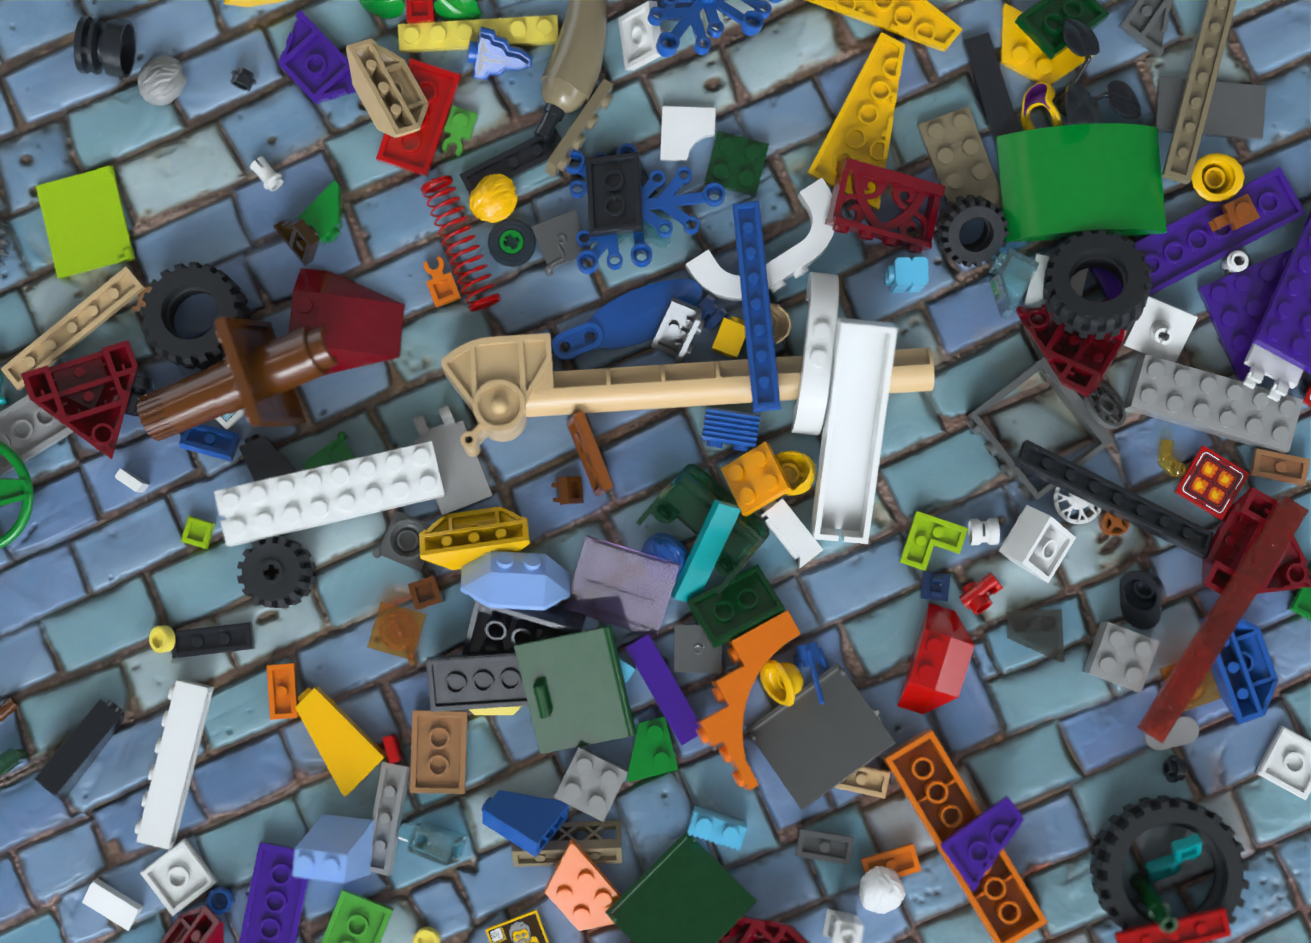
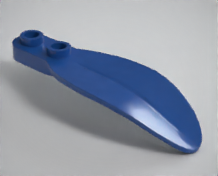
M673 279L646 285L625 293L600 308L587 323L555 336L552 342V353L557 359L568 361L595 349H622L652 340L671 298L674 297L697 306L702 297V287L698 282L691 279ZM592 333L594 340L591 342L586 341L584 335ZM567 343L570 346V350L563 352L560 349V345Z

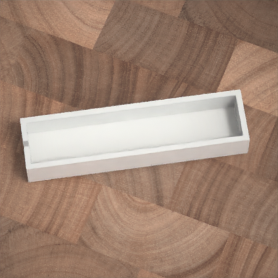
M837 318L830 385L810 532L814 539L838 541L839 535L836 529H840L839 534L843 542L868 544L897 328L892 323Z
M432 441L214 491L219 516L226 517V520L221 521L226 546L229 547L445 497Z

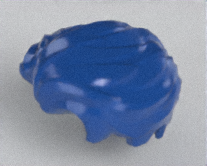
M656 533L650 536L643 544L641 550V559L645 570L658 582L676 581L689 556L683 543L667 533Z

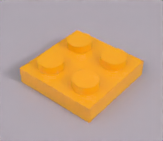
M766 441L721 468L744 516L754 513L792 490L770 444Z

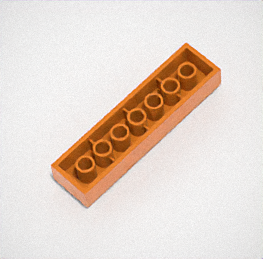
M927 728L882 755L883 760L993 943H1015L1048 923L1004 849L1000 851L993 861V865L985 872L973 892L939 844L982 812L934 732Z

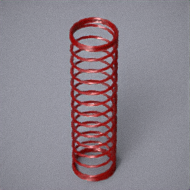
M450 175L437 177L423 184L420 190L423 193V197L429 198L426 205L433 208L430 215L438 217L434 222L435 226L441 227L438 235L446 236L442 244L450 246L446 251L447 255L453 256L450 264L458 265L454 270V274L462 275L457 281L459 284L465 285L461 292L463 294H470L465 300L466 303L470 304L468 309L470 312L480 311L498 303L501 297L499 293H495L477 301H468L473 295L488 290L496 284L493 283L475 291L464 292L471 284L491 277L492 274L483 275L473 281L460 282L466 275L482 270L488 265L483 264L466 272H456L464 264L479 260L484 255L474 256L464 262H452L459 255L478 249L480 245L471 246L457 253L448 252L456 245L473 240L476 235L465 237L455 243H444L452 235L463 233L471 229L472 226L462 227L449 234L440 233L445 227L466 220L468 216L456 218L447 224L436 223L443 216H448L464 209V206H458L440 215L433 214L438 207L452 204L460 199L459 196H456L438 205H429L433 198L456 190L454 186L446 188L435 195H425L439 191L453 182Z

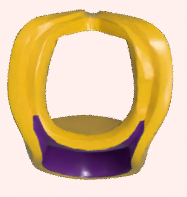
M1036 83L1025 93L1021 111V125L1024 131L1035 129L1031 122L1030 113L1037 106H1045L1049 110L1053 127L1063 126L1060 113L1052 102L1055 97V89L1049 83Z

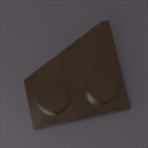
M303 219L281 220L273 225V228L304 266L314 260L319 243V235L314 227L308 226Z

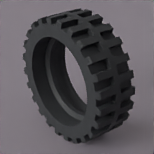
M1158 795L1156 799L1141 798L1139 799L1140 803L1136 805L1129 803L1122 807L1124 810L1119 816L1113 814L1108 819L1111 825L1106 831L1101 828L1097 835L1102 838L1098 847L1093 846L1091 854L1096 856L1095 865L1090 864V873L1095 876V883H1092L1094 892L1099 895L1101 908L1108 913L1109 918L1117 926L1126 930L1156 922L1147 913L1138 908L1128 895L1123 881V864L1129 848L1141 834L1152 828L1165 825L1179 826L1195 834L1198 833L1210 850L1214 861V878L1211 889L1202 904L1190 914L1224 907L1229 923L1231 925L1234 924L1237 918L1232 914L1236 906L1243 908L1246 902L1240 898L1242 889L1249 890L1250 881L1244 879L1243 871L1249 870L1248 861L1243 860L1241 857V852L1245 851L1242 843L1235 840V831L1231 826L1222 822L1223 818L1205 807L1186 799Z

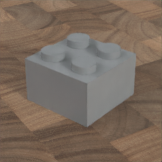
M1101 621L1082 672L1128 690L1141 693L1160 641L1116 624Z
M579 746L554 798L604 822L628 773V769L583 746Z

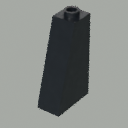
M255 434L244 440L245 444L239 446L254 482L298 472L269 437L264 435L260 437L259 434Z
M99 700L34 779L43 788L64 802L124 721L120 714L122 709L110 700L107 704Z

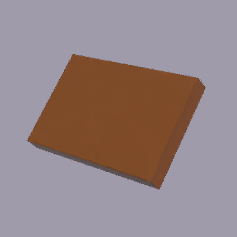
M584 411L573 414L566 424L594 495L598 497L612 489L613 484Z

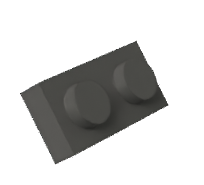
M799 828L795 856L850 865L854 837Z

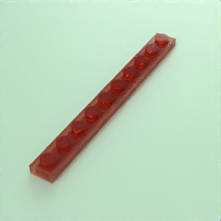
M1287 496L1281 497L1138 724L1137 728L1163 744L1309 512L1308 509Z

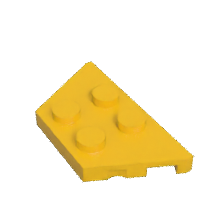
M1007 3L1004 4L1001 12L1003 15L1000 64L1035 83L1046 82L1053 85L1060 78L1084 63L1085 57L1074 54L1069 48L1050 60L1015 23L1017 17L1023 12Z

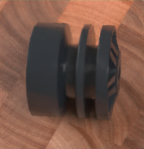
M89 16L81 17L77 23L74 35V60L77 70L83 74L92 72L94 75H99L105 70L108 76L129 77L133 70L136 55V36L133 24L130 21L111 19L106 24L99 17L94 19Z

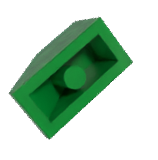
M335 180L297 217V219H303L308 226L314 227L319 235V241L323 245L327 242L332 243L341 233L340 229L343 227V189Z

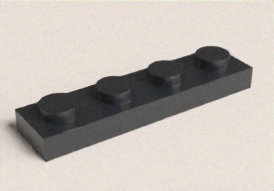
M555 127L549 141H543L534 136L459 175L469 195L478 182L486 176L503 174L513 180L547 163V160L562 139Z

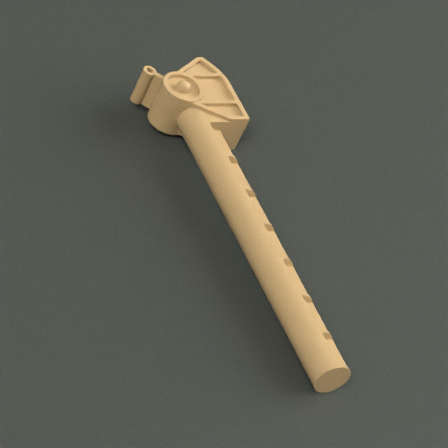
M550 333L480 338L457 347L441 359L446 378L473 412L478 423L472 432L463 433L460 439L465 453L470 457H475L480 453V445L487 437L498 442L511 441L517 438L526 428L528 417L570 415L580 411H584V414L752 403L748 359L554 371ZM931 348L894 349L888 394L932 391L934 388V362ZM803 355L776 357L780 401L797 400Z

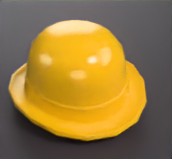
M1211 153L1198 159L1194 165L1191 180L1193 188L1199 196L1208 201L1220 202L1234 197L1240 191L1245 176L1242 166L1235 158L1227 154Z
M768 660L760 671V681L767 694L781 705L789 707L793 705L795 695L802 690L804 683L799 668L790 662L779 663L776 660Z

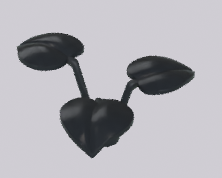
M1071 18L1062 19V32L1066 45L1074 54L1085 57V61L1074 80L1066 88V94L1057 100L1056 103L1059 112L1067 117L1068 125L1097 123L1101 119V108L1097 101L1103 98H1109L1111 109L1118 115L1130 119L1139 118L1142 113L1138 98L1131 87L1123 81H1111L1108 84L1109 92L1101 93L1095 97L1090 96V93L1078 83L1091 61V55L1099 53V42L1094 32L1084 23Z

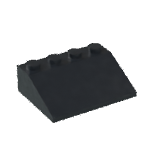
M475 600L462 654L515 651V644L579 632L583 630L587 615L556 606L546 610L490 608Z

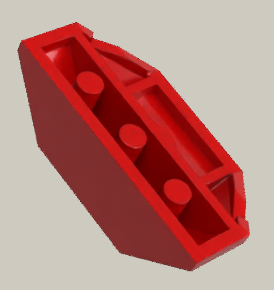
M928 603L899 696L898 707L925 714L959 698L975 645L956 611Z

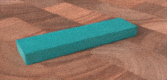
M714 500L670 594L674 599L687 602L702 593L741 511L737 505Z

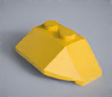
M500 506L446 514L427 530L419 533L420 557L442 567L458 570L490 551L520 552L530 544L528 520L526 517L519 516Z

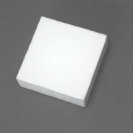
M120 468L115 475L117 480L135 492L144 493L149 486L148 483L125 469Z

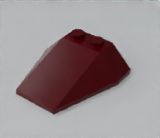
M300 268L292 294L289 333L304 326L316 328L323 324L325 325L327 333L323 334L325 345L330 354L336 356L338 362L337 365L330 367V372L327 375L400 358L405 304L327 270Z

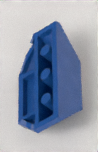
M1229 611L1200 619L1202 646L1219 694L1237 724L1265 716L1276 688L1278 677L1260 628Z

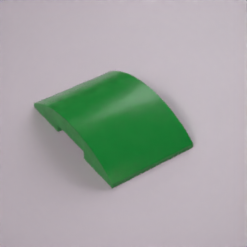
M1121 123L1076 124L1038 128L996 137L1001 207L1004 213L1003 217L1008 221V225L1005 228L1009 230V237H1004L1006 242L1058 240L1060 237L1081 236V233L1090 230L1091 234H1097L1098 230H1106V234L1113 235L1116 232L1122 236L1163 234L1167 232L1157 127Z

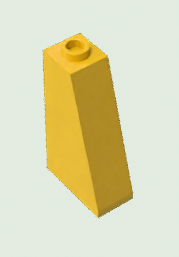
M308 687L297 698L300 703L295 708L340 792L346 797L386 758L387 754L320 687H315L313 690Z

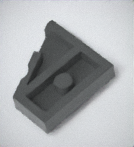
M1136 0L1118 27L1153 55L1160 57L1164 53V47H1162L1164 32H1167L1168 12L1171 9L1172 0Z

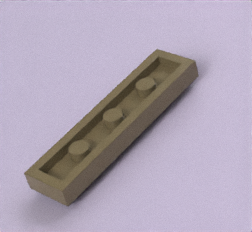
M603 79L547 160L546 173L555 177L559 170L564 171L571 161L570 154L574 149L578 151L586 138L583 135L587 129L593 130L600 118L598 113L602 108L606 110L611 104L614 97L611 95L613 87L611 82Z

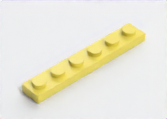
M546 15L398 24L400 53L466 50L469 47L470 40L477 41L481 26L495 30L497 36L506 38L510 46L514 47L556 44L559 37L558 16Z

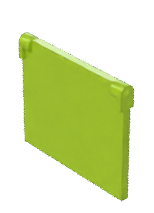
M113 166L98 168L94 171L36 186L58 279L135 260Z

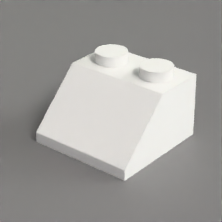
M1026 505L1023 512L1018 516L1017 522L1009 535L1004 539L999 552L1013 563L1044 582L1049 583L1076 537L1052 516Z

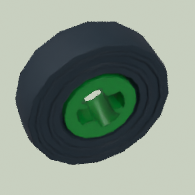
M510 218L500 221L493 227L489 233L488 247L495 261L503 266L516 267L523 265L531 259L535 252L536 239L528 224L521 220ZM512 236L514 240L519 239V243H516L517 248L505 247L504 244L508 243V237Z

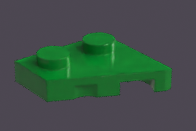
M665 716L639 722L626 778L627 783L678 770Z

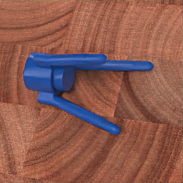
M817 642L796 646L797 654H793L795 665L799 668L800 672L801 662L803 667H810L818 701L820 704H824L822 689L815 666L820 661L825 672L830 669L823 650L818 648Z

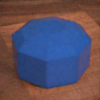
M221 886L210 891L206 902L215 914L220 915L231 910L235 897L232 890Z

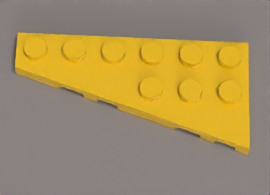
M806 0L942 52L949 48L963 30L927 0Z
M881 32L807 173L808 176L816 180L823 178L828 186L834 188L837 175L835 171L839 160L851 158L882 168L886 167L905 49L904 43ZM849 175L845 195L853 194L851 176ZM873 182L868 183L870 190L865 191V194L875 192L876 186ZM881 195L867 200L870 208L879 211Z

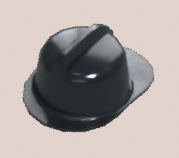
M1151 568L1125 573L1121 577L1119 585L1122 615L1133 627L1140 630H1149L1155 627L1161 618L1163 583L1152 572Z

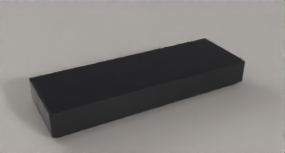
M252 622L174 631L175 645L171 653L172 659L255 649Z

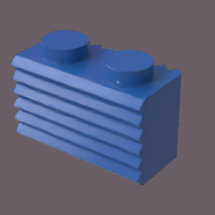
M707 407L702 441H707L706 446L722 448L723 444L734 445L733 450L749 452L750 448L756 447L760 415Z

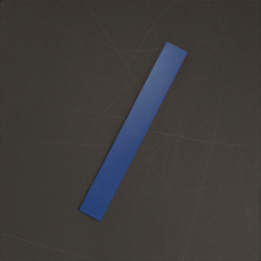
M759 201L734 203L732 206L753 412L781 410Z

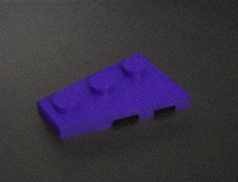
M1005 796L939 845L974 892L979 884L978 882L985 872L991 868L995 858L1003 847L1008 844L1025 819L1010 798Z

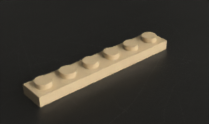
M124 267L1 368L2 372L15 388L21 391L25 387L21 373L46 365L50 367L145 289L144 285L130 268Z

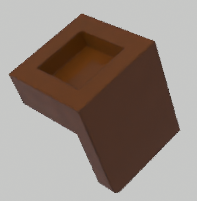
M433 575L408 584L416 610L446 601L438 576Z

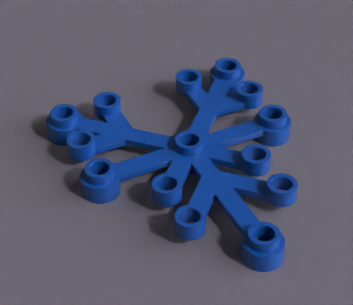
M661 0V5L666 9L660 7L651 8L647 19L654 26H660L664 20L680 19L671 32H663L658 37L656 49L662 57H670L677 52L680 44L679 39L690 25L696 39L693 45L694 51L697 54L706 55L712 44L706 32L712 38H719L724 30V24L720 21L717 10L739 23L744 34L753 36L761 31L764 19L769 17L772 6L767 1L741 0L754 8V11H747L744 14L725 2L728 0ZM769 0V1L772 2V3H779V2H781V1H783V0ZM677 3H693L690 7L675 8ZM703 8L709 23L706 32L700 17V12Z
M625 143L618 147L616 155L638 151L634 145ZM573 150L570 154V163L578 162L579 166L573 168L569 163L565 170L570 174H580L587 179L585 158L581 152ZM598 152L593 157L608 155L604 152ZM683 166L677 169L676 176L659 197L649 198L656 188H661L665 184L664 172L654 170L650 173L649 180L642 187L644 220L657 229V234L660 237H670L673 232L672 223L669 220H663L650 211L661 209L682 224L687 234H696L699 230V220L694 216L687 215L678 206L706 203L712 207L720 206L725 200L724 187L719 183H710L705 187L704 192L675 195L682 185H687L692 180V171L690 168ZM687 173L689 176L686 179H682L679 175ZM655 176H660L662 180L660 182L653 181V178ZM573 181L569 187L571 196L576 199L582 198L587 193V181ZM576 186L582 187V191L574 192L573 188ZM711 194H717L719 198L717 200H712L709 196ZM689 222H693L696 224V227L690 229L686 225ZM668 226L670 229L667 232H662L660 227ZM588 230L579 231L576 236L579 247L588 248L592 243L597 242L592 250H584L577 256L579 271L584 274L594 273L599 266L598 259L607 248V266L612 270L620 269L623 265V257L619 253L617 240L619 234L591 237ZM644 232L633 233L634 246L631 249V261L637 267H646L652 261V249L649 245L645 244ZM582 236L589 237V241L581 242L580 238ZM644 254L647 258L640 261L637 259V256ZM616 257L620 261L617 264H612L610 260ZM591 261L593 265L586 268L583 266V263Z

